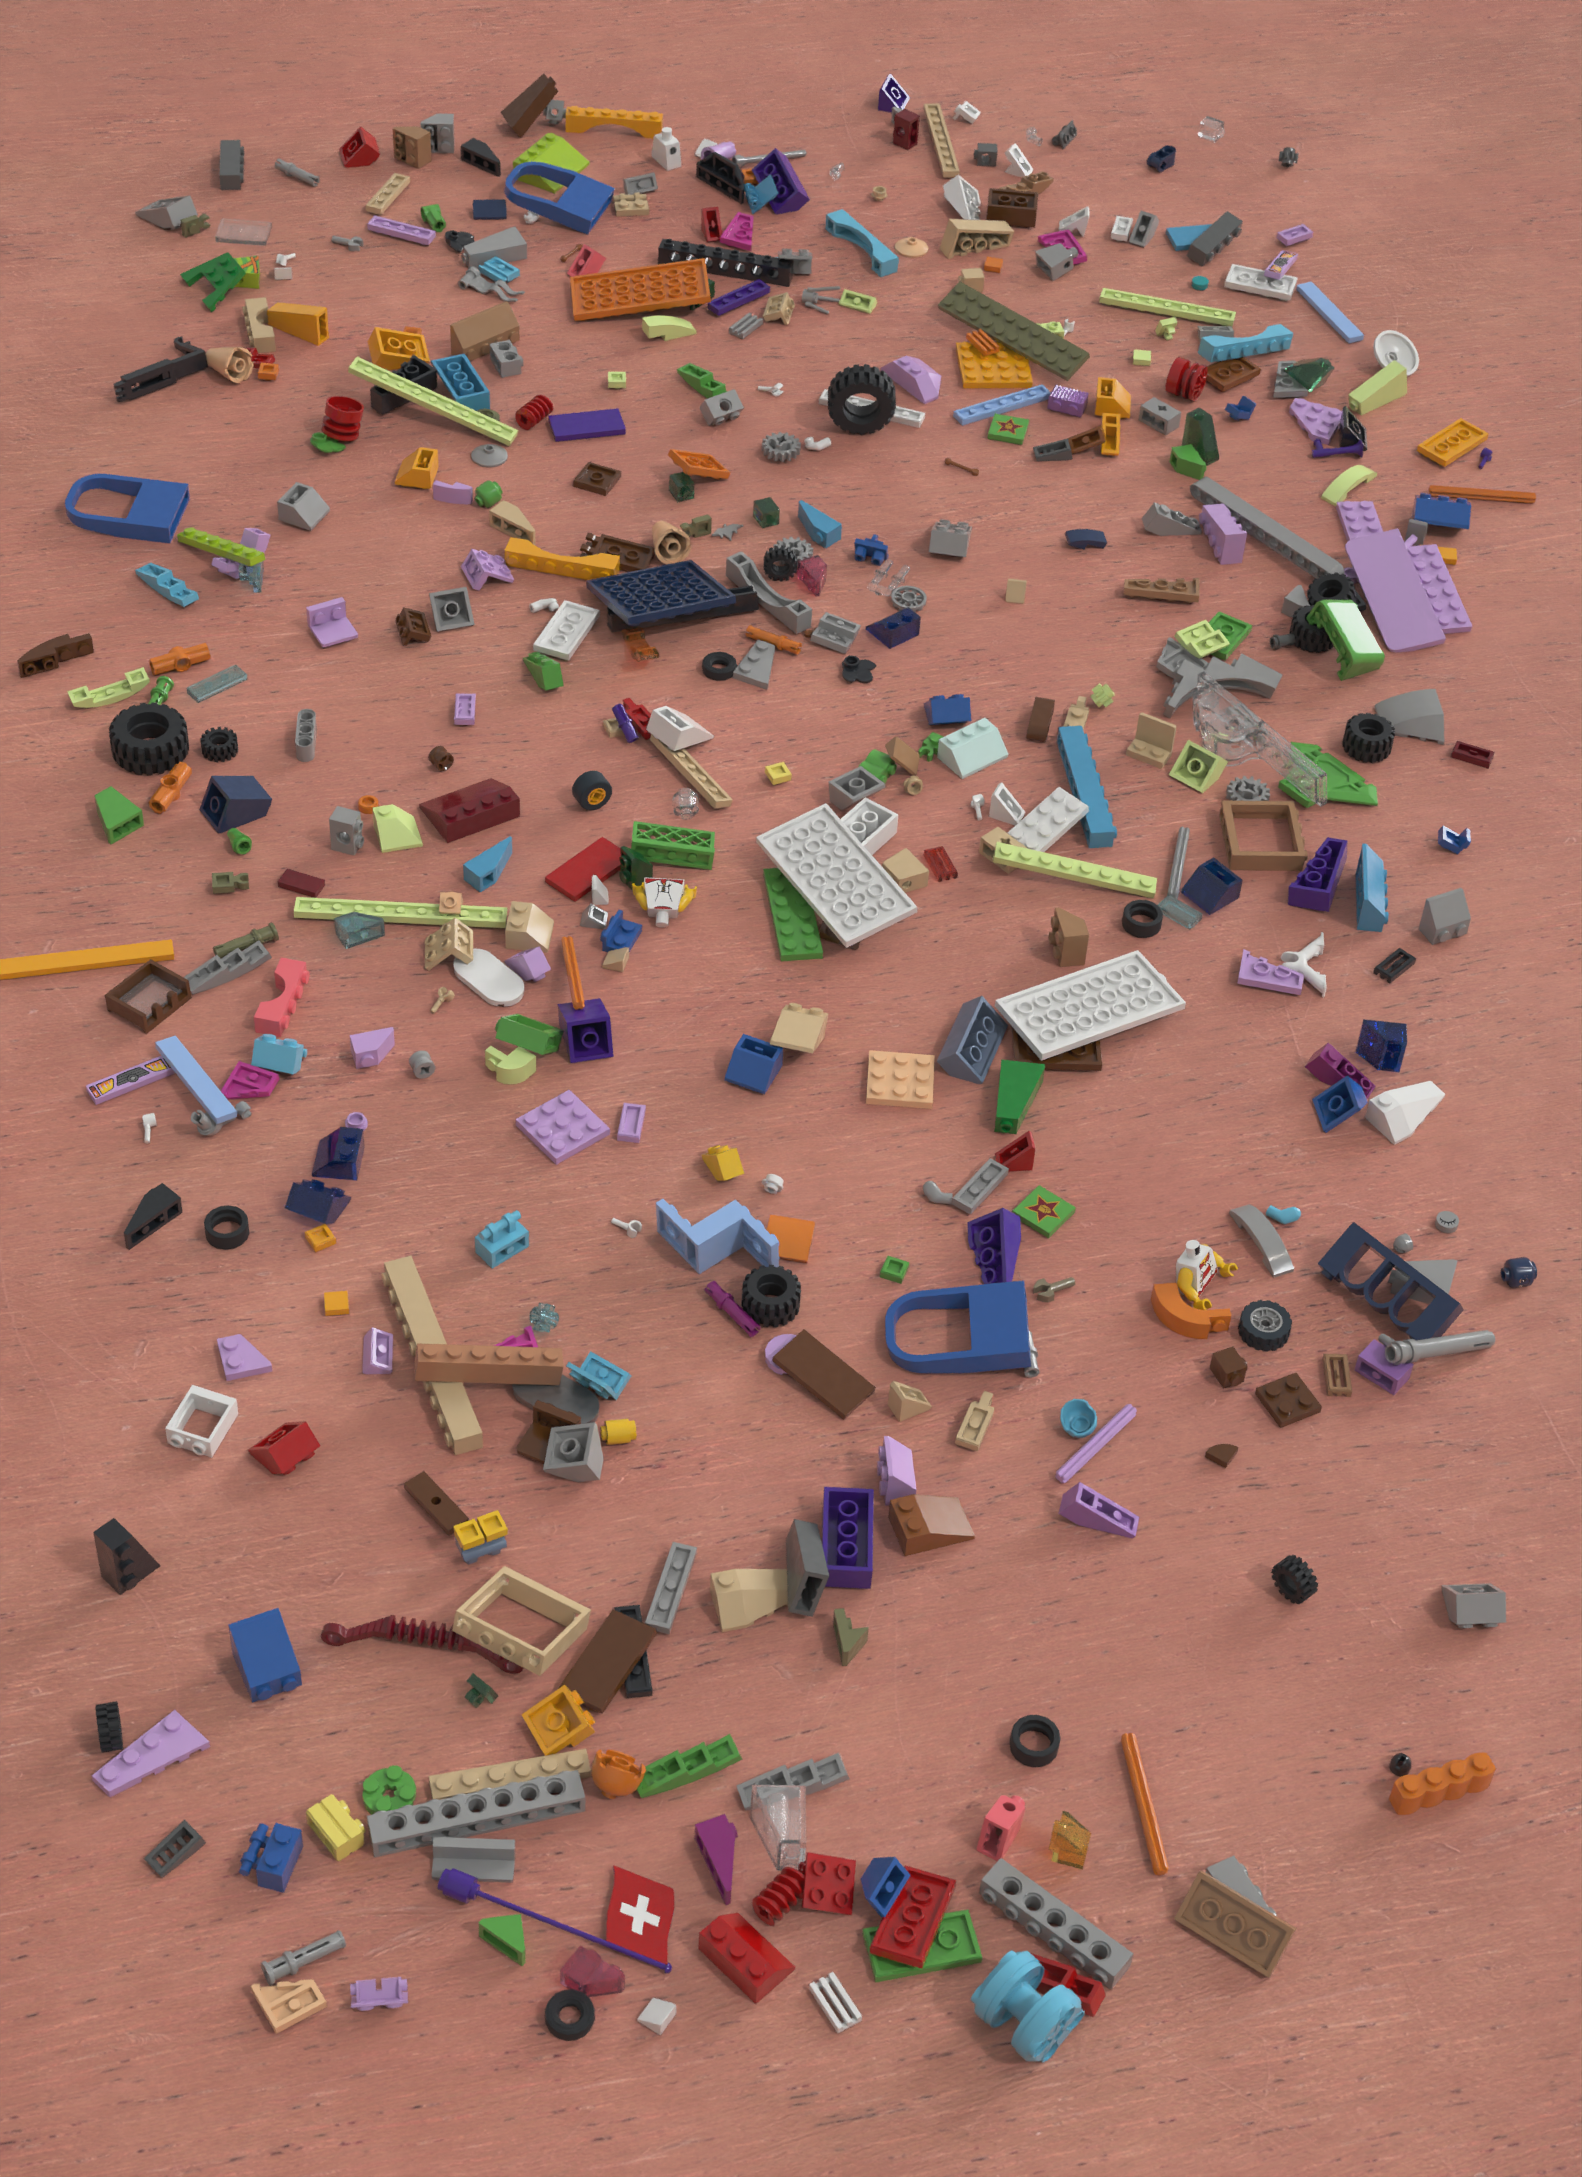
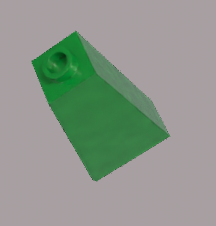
M1001 1060L994 1132L1017 1134L1043 1083L1045 1064Z

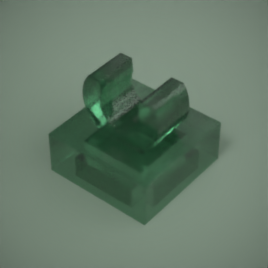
M474 1673L467 1679L472 1689L468 1691L465 1698L474 1707L477 1708L484 1698L492 1704L498 1697L497 1693Z

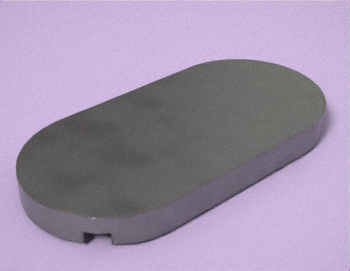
M564 1375L561 1377L560 1385L512 1384L515 1398L532 1410L535 1402L539 1400L544 1403H550L567 1412L575 1413L581 1417V1424L594 1423L599 1416V1401L596 1395Z

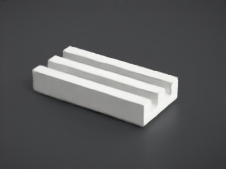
M834 1972L829 1973L827 1978H820L817 1983L812 1982L809 1984V1990L837 2033L862 2021V2015ZM829 1984L832 1985V1987H833L834 1990L836 1991L837 1995L839 1996V1998L841 1999V2001L843 2002V2004L845 2005V2007H846L847 2010L849 2011V2013H850V2015L852 2016V2018H850V2016L848 2015V2013L846 2012V2010L844 2009V2007L842 2006V2004H841L840 2001L838 2000L837 1996L835 1995V1993L833 1992V1990L831 1989V1987L829 1986ZM820 1989H824L833 2006L844 2020V2023L841 2024Z

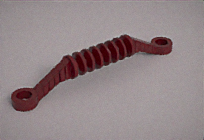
M390 1615L384 1619L381 1618L377 1621L375 1620L349 1629L337 1623H327L323 1626L321 1639L332 1646H342L352 1641L363 1640L373 1636L391 1641L394 1634H397L398 1642H402L404 1636L407 1635L409 1644L413 1642L414 1637H417L418 1645H422L424 1639L427 1638L428 1647H432L434 1641L437 1640L438 1648L441 1649L445 1641L448 1644V1650H452L454 1644L457 1643L458 1651L476 1652L506 1673L517 1674L523 1670V1667L452 1631L453 1625L447 1631L446 1623H442L440 1629L437 1630L435 1621H432L430 1627L427 1628L426 1620H422L419 1627H417L415 1618H412L409 1625H407L406 1617H402L399 1624H397L396 1616Z

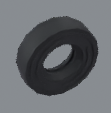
M725 652L710 653L704 657L702 662L704 675L717 681L732 678L733 671L737 667L736 659ZM723 664L727 667L719 669L713 667L712 665Z
M574 1989L556 1993L548 2001L545 2009V2023L550 2033L556 2038L565 2041L578 2040L584 2037L591 2030L595 2021V2008L591 1999L583 1992ZM567 2006L576 2007L581 2013L580 2019L573 2024L564 2023L559 2017L560 2011Z

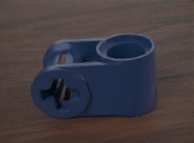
M1167 145L1151 153L1147 159V165L1155 167L1160 173L1174 166L1176 148Z

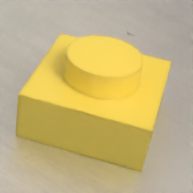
M784 762L765 766V774L773 785L791 780L792 774Z

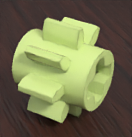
M1099 683L1092 689L1094 693L1091 695V698L1098 707L1104 705L1106 708L1113 702L1112 697L1115 694L1107 684L1102 686Z

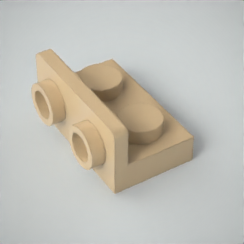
M788 292L769 297L763 314L765 322L770 320L776 321L782 318L784 325L789 324L795 305Z

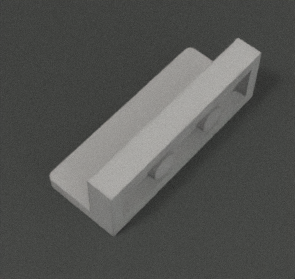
M434 1837L432 1879L439 1880L446 1868L449 1870L454 1868L477 1877L480 1882L511 1883L514 1879L515 1840Z

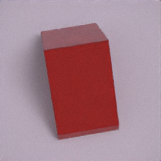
M718 207L702 208L701 231L707 242L720 241V237L723 234Z
M1026 1132L996 1152V1162L1009 1168L1008 1172L1033 1170L1036 1149L1032 1132Z

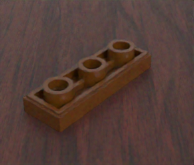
M425 1471L404 1483V1489L448 1536L454 1533L453 1526L469 1521L465 1513Z

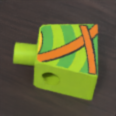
M259 256L234 258L246 273L235 287L259 289Z

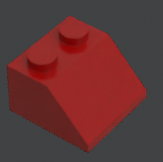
M361 126L339 148L343 164L346 168L370 166L380 155L375 137Z
M306 1421L287 1422L248 1449V1452L272 1474L287 1475L296 1469L295 1465L301 1460L306 1461L315 1455L314 1451L321 1445Z

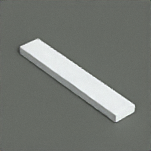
M824 389L819 398V404L828 406L827 389ZM851 396L847 399L848 402L857 406H866L874 402L873 400ZM896 406L895 414L891 421L920 428L925 419V413Z

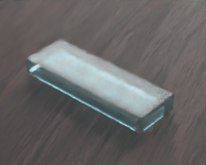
M233 665L187 687V694L197 703H200L248 680L247 674L237 665Z

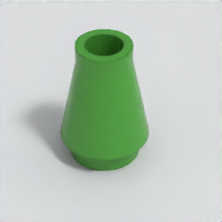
M231 828L227 832V837L235 853L246 854L251 850L252 841L248 836L236 828Z

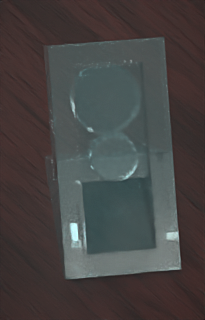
M263 561L251 567L241 563L238 566L239 579L241 581H249V584L253 585L254 593H261L264 573Z

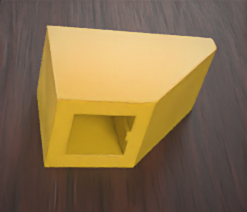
M716 1145L708 1148V1153L701 1155L717 1181H725L745 1174L737 1148H728V1145Z

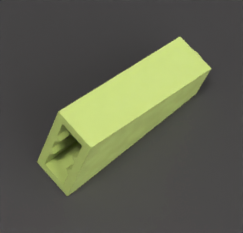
M1395 360L1348 395L1350 409L1363 415L1406 395L1407 368Z

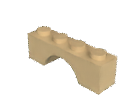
M266 297L245 299V306L242 309L250 347L256 348L258 353L276 351L273 327L263 325L268 322Z

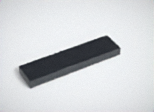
M640 1605L614 1607V1610L642 1622ZM647 1650L624 1682L627 1699L653 1695Z

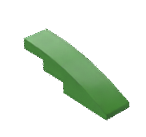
M691 363L677 369V373L707 399L727 392L726 385L714 380L713 373Z
M729 1734L708 1746L702 1742L681 1754L676 1750L645 1767L644 1778L637 1790L641 1798L666 1792L709 1776L743 1759L733 1738Z

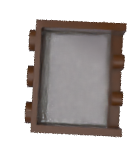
M151 959L105 994L107 1010L141 1027L145 1034L149 1033L192 998L189 980Z

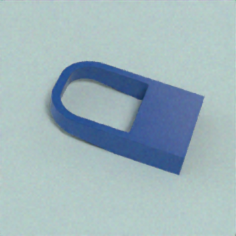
M526 162L516 166L507 177L504 187L506 197L515 205L587 235L612 202L615 188L575 171L543 162ZM533 174L568 188L558 202H553L516 190L513 185L519 177Z
M92 474L80 478L72 485L65 500L66 514L73 524L86 530L120 538L170 544L190 500L189 486L186 483L111 474ZM91 489H106L136 496L125 519L85 514L77 511L74 507L80 495Z
M1024 1280L914 1291L899 1297L887 1310L885 1333L888 1353L891 1359L905 1370L915 1373H973L1031 1367L1027 1297ZM969 1308L971 1350L913 1355L902 1351L897 1346L896 1324L905 1313L916 1309Z

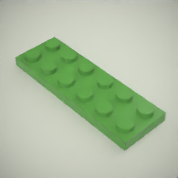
M779 868L764 869L763 876L780 960L823 959V949L814 909Z

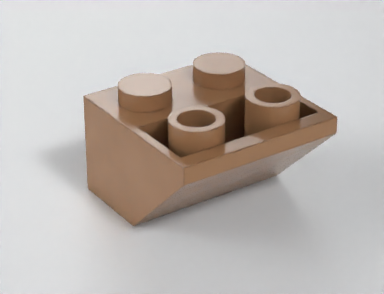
M419 126L393 128L394 158L417 169L431 162V135L429 131Z
M1059 907L1055 908L1054 917H1051L1052 932L1048 934L1049 943L1053 944L1054 959L1058 960L1060 967L1085 965L1089 932L1085 920Z

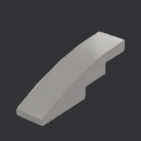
M258 940L244 951L236 948L222 959L218 955L214 956L184 978L189 980L191 993L196 994L234 980L272 957Z
M836 1753L814 1763L813 1759H810L787 1769L786 1765L780 1766L737 1785V1789L745 1810L797 1799L849 1780V1776L840 1754Z

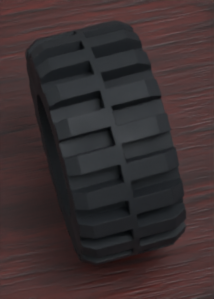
M857 364L853 365L852 368H844L843 372L839 371L836 374V378H832L828 387V410L830 418L833 419L837 426L840 425V429L844 431L849 430V433L852 434L859 433V435H865L867 432L869 434L875 433V430L878 429L879 431L884 428V424L888 425L895 414V385H893L891 377H887V373L883 370L879 371L878 367L873 366L872 368L867 364H864V366ZM858 393L870 394L877 399L866 406L853 405L847 401L849 397Z
M151 702V704L140 703L138 706H129V709H124L120 711L119 715L115 716L109 727L112 756L120 767L130 773L133 771L137 775L147 774V776L158 773V775L163 774L166 770L171 771L175 764L183 762L188 754L189 739L186 721L176 709L169 708L168 705H158Z

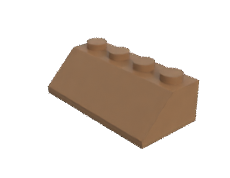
M505 301L450 324L451 355L455 356L465 353L468 360L472 361L489 354L491 343L510 340L511 343L519 341L520 328L510 304Z

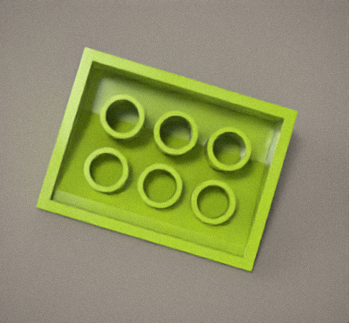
M547 133L513 161V169L526 162H543L580 173L589 165L590 161L562 137L553 133ZM533 174L523 175L517 179L552 193H556L563 187L561 184Z

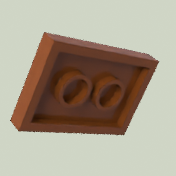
M1244 357L1218 361L1207 366L1206 381L1224 392L1260 375L1261 368Z

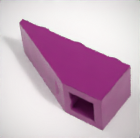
M1329 1043L1313 1053L1305 1065V1068L1318 1080L1330 1086L1349 1076L1362 1086L1366 1099H1368L1376 1087Z

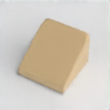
M1008 578L1005 601L1023 604L1027 581Z
M625 947L609 951L602 968L623 972L629 959V948Z

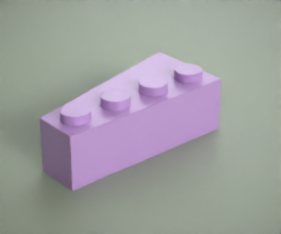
M1225 504L1203 505L1202 513L1199 514V522L1204 527V533L1208 536L1209 544L1213 547L1214 555L1218 558L1220 565L1242 563L1247 532L1241 531L1242 526L1236 524V518L1231 517V512Z

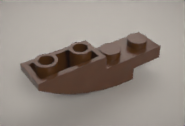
M90 633L73 638L65 634L29 650L17 660L20 677L24 678L59 668V662L94 653Z

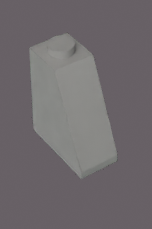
M1457 1260L1406 1261L1449 1294ZM1391 1270L1388 1283L1392 1284L1390 1293L1395 1295L1409 1280L1398 1270ZM1420 1287L1409 1297V1299L1430 1304L1434 1299Z

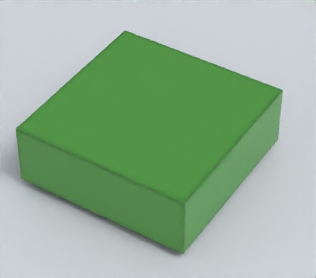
M887 1256L880 1271V1277L902 1284L909 1268V1262Z

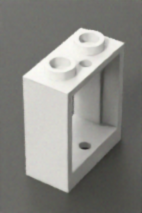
M192 1385L165 1428L167 1443L176 1448H184L193 1451L197 1455H205L212 1458L238 1415L237 1399ZM195 1409L221 1417L209 1439L182 1431Z

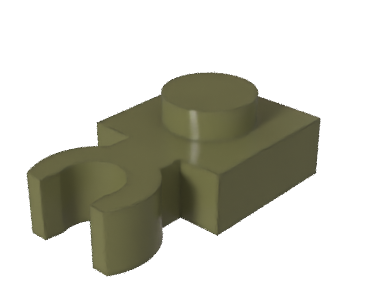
M202 214L199 218L193 215L181 219L182 235L186 238L200 233V228H209L210 224L205 222V220L210 219L209 216Z
M707 514L693 518L691 524L683 523L680 527L689 537L693 535L694 538L711 534L712 518Z
M233 872L212 873L213 894L234 892V888L241 890L249 889L248 873H240L237 876H233Z

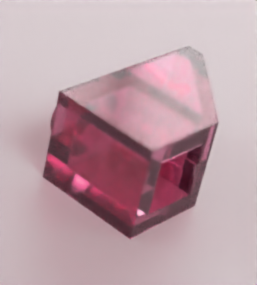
M818 555L798 561L796 572L798 579L816 597L820 596L826 582L827 564Z
M580 1945L560 1969V1983L569 1990L574 1989L583 1992L588 1997L622 1993L625 1989V1975L618 1966L614 1964L609 1965L601 1959L597 1952L591 1949L587 1950Z

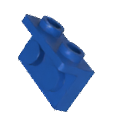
M618 910L616 915L610 918L608 928L604 929L601 933L602 951L609 952L628 947L630 952L642 932V925L623 919V911Z

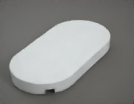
M473 949V961L469 964L464 963L460 959H454L453 965L456 977L487 1003L494 1006L504 1004V1007L512 1006L522 999L524 995L523 980L490 952L483 949Z

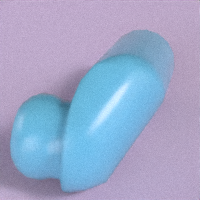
M1270 1205L1266 1215L1282 1224H1288L1297 1221L1301 1216V1211L1296 1207L1279 1210Z

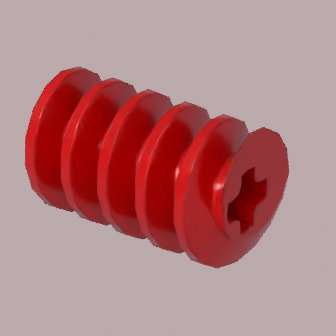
M536 395L515 413L517 424L524 430H530V428L536 426V424L553 412V404L546 396Z
M792 1867L782 1869L781 1874L775 1876L774 1881L768 1883L767 1887L760 1891L759 1896L752 1899V1907L755 1914L769 1926L775 1925L774 1919L781 1921L783 1919L782 1912L789 1913V1905L796 1906V1898L803 1899L805 1876Z

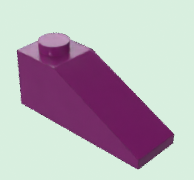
M723 1814L695 1824L694 1839L726 1906L731 1904L735 1838L738 1837L733 1822L729 1823L726 1815Z

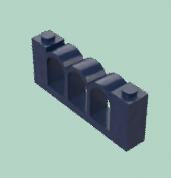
M1352 1222L1318 1262L1322 1269L1320 1273L1329 1281L1334 1279L1339 1284L1342 1281L1350 1292L1356 1295H1364L1374 1311L1380 1314H1389L1394 1325L1400 1331L1407 1333L1410 1339L1422 1340L1441 1337L1464 1310L1457 1300L1355 1222ZM1369 1249L1384 1260L1364 1283L1352 1284L1348 1281L1350 1271ZM1393 1268L1409 1279L1389 1302L1382 1304L1373 1301L1375 1289ZM1418 1287L1434 1298L1413 1322L1403 1323L1398 1321V1311Z

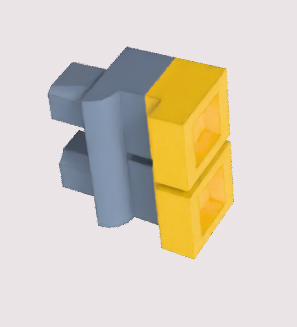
M498 1510L477 1517V1522L474 1518L453 1526L455 1544L467 1564L477 1562L479 1557L486 1554L491 1556L499 1554L501 1549L507 1547L504 1536L508 1535V1528Z

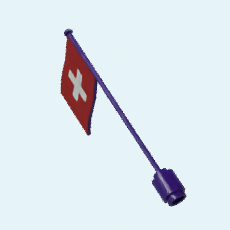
M613 1865L614 1887L607 1912L606 1941L479 1891L478 1878L452 1868L449 1870L446 1868L439 1879L437 1889L443 1891V1895L468 1904L470 1900H475L479 1896L663 1969L666 1974L672 1970V1965L669 1962L667 1964L668 1935L674 1913L673 1888Z

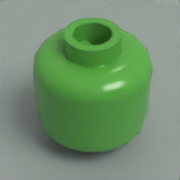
M487 480L475 489L476 497L474 498L479 506L483 505L486 508H491L501 500L503 492L497 482Z

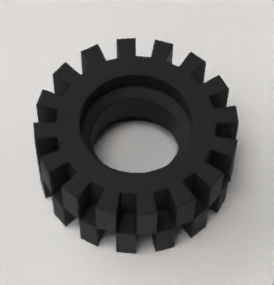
M778 545L775 546V549L769 548V552L766 551L764 556L765 574H768L770 579L773 577L774 581H777V578L780 581H783V578H785L787 581L789 576L793 578L794 573L796 574L797 554H795V551H791L790 547L785 549L784 545H781V548H778ZM781 560L787 562L788 564L785 566H776L773 563Z
M213 727L211 731L206 730L200 739L202 755L205 758H208L209 761L214 759V762L218 763V760L225 762V759L229 761L231 757L234 758L236 756V753L238 754L237 735L233 733L232 729L228 731L227 727H224V729L217 727L218 729L215 730Z
M1289 1555L1277 1563L1271 1570V1573L1273 1574L1272 1580L1276 1581L1274 1583L1275 1587L1280 1588V1594L1284 1593V1598L1290 1599L1291 1603L1296 1602V1604H1300L1317 1592L1318 1583L1315 1582L1317 1577L1312 1575L1314 1572L1312 1568L1308 1569V1563L1306 1561L1302 1563V1558H1296V1555Z
M117 1701L97 1704L95 1708L101 1752L123 1749L122 1728Z

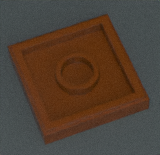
M588 462L574 479L573 487L607 496L621 478V471Z

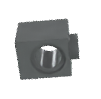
M978 143L977 149H974V159L977 160V166L996 167L997 144Z

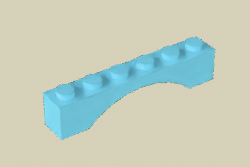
M841 209L826 214L825 229L834 237L851 241L863 248L869 254L872 261L871 269L876 274L883 277L898 271L899 257L847 212Z
M1282 324L1268 326L1263 333L1252 337L1231 338L1217 335L1202 337L1198 354L1211 363L1290 349L1294 333Z

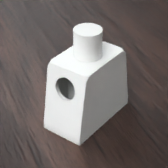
M664 127L662 133L654 136L651 157L667 171L681 167L680 143L672 135V129Z

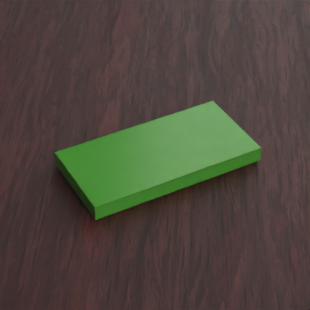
M968 1909L944 1914L922 1969L870 1954V1945L879 1926L862 1930L875 1983L982 1963V1954Z

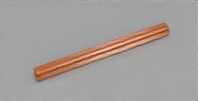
M1430 485L1428 489V494H1431V496L1444 495L1452 498L1535 503L1536 493L1437 485Z
M564 936L561 941L573 1008L576 1010L579 1008L583 1009L585 1001L573 938L571 936Z
M1125 1733L1122 1735L1121 1743L1153 1872L1157 1876L1165 1875L1168 1873L1169 1867L1136 1737L1133 1733Z

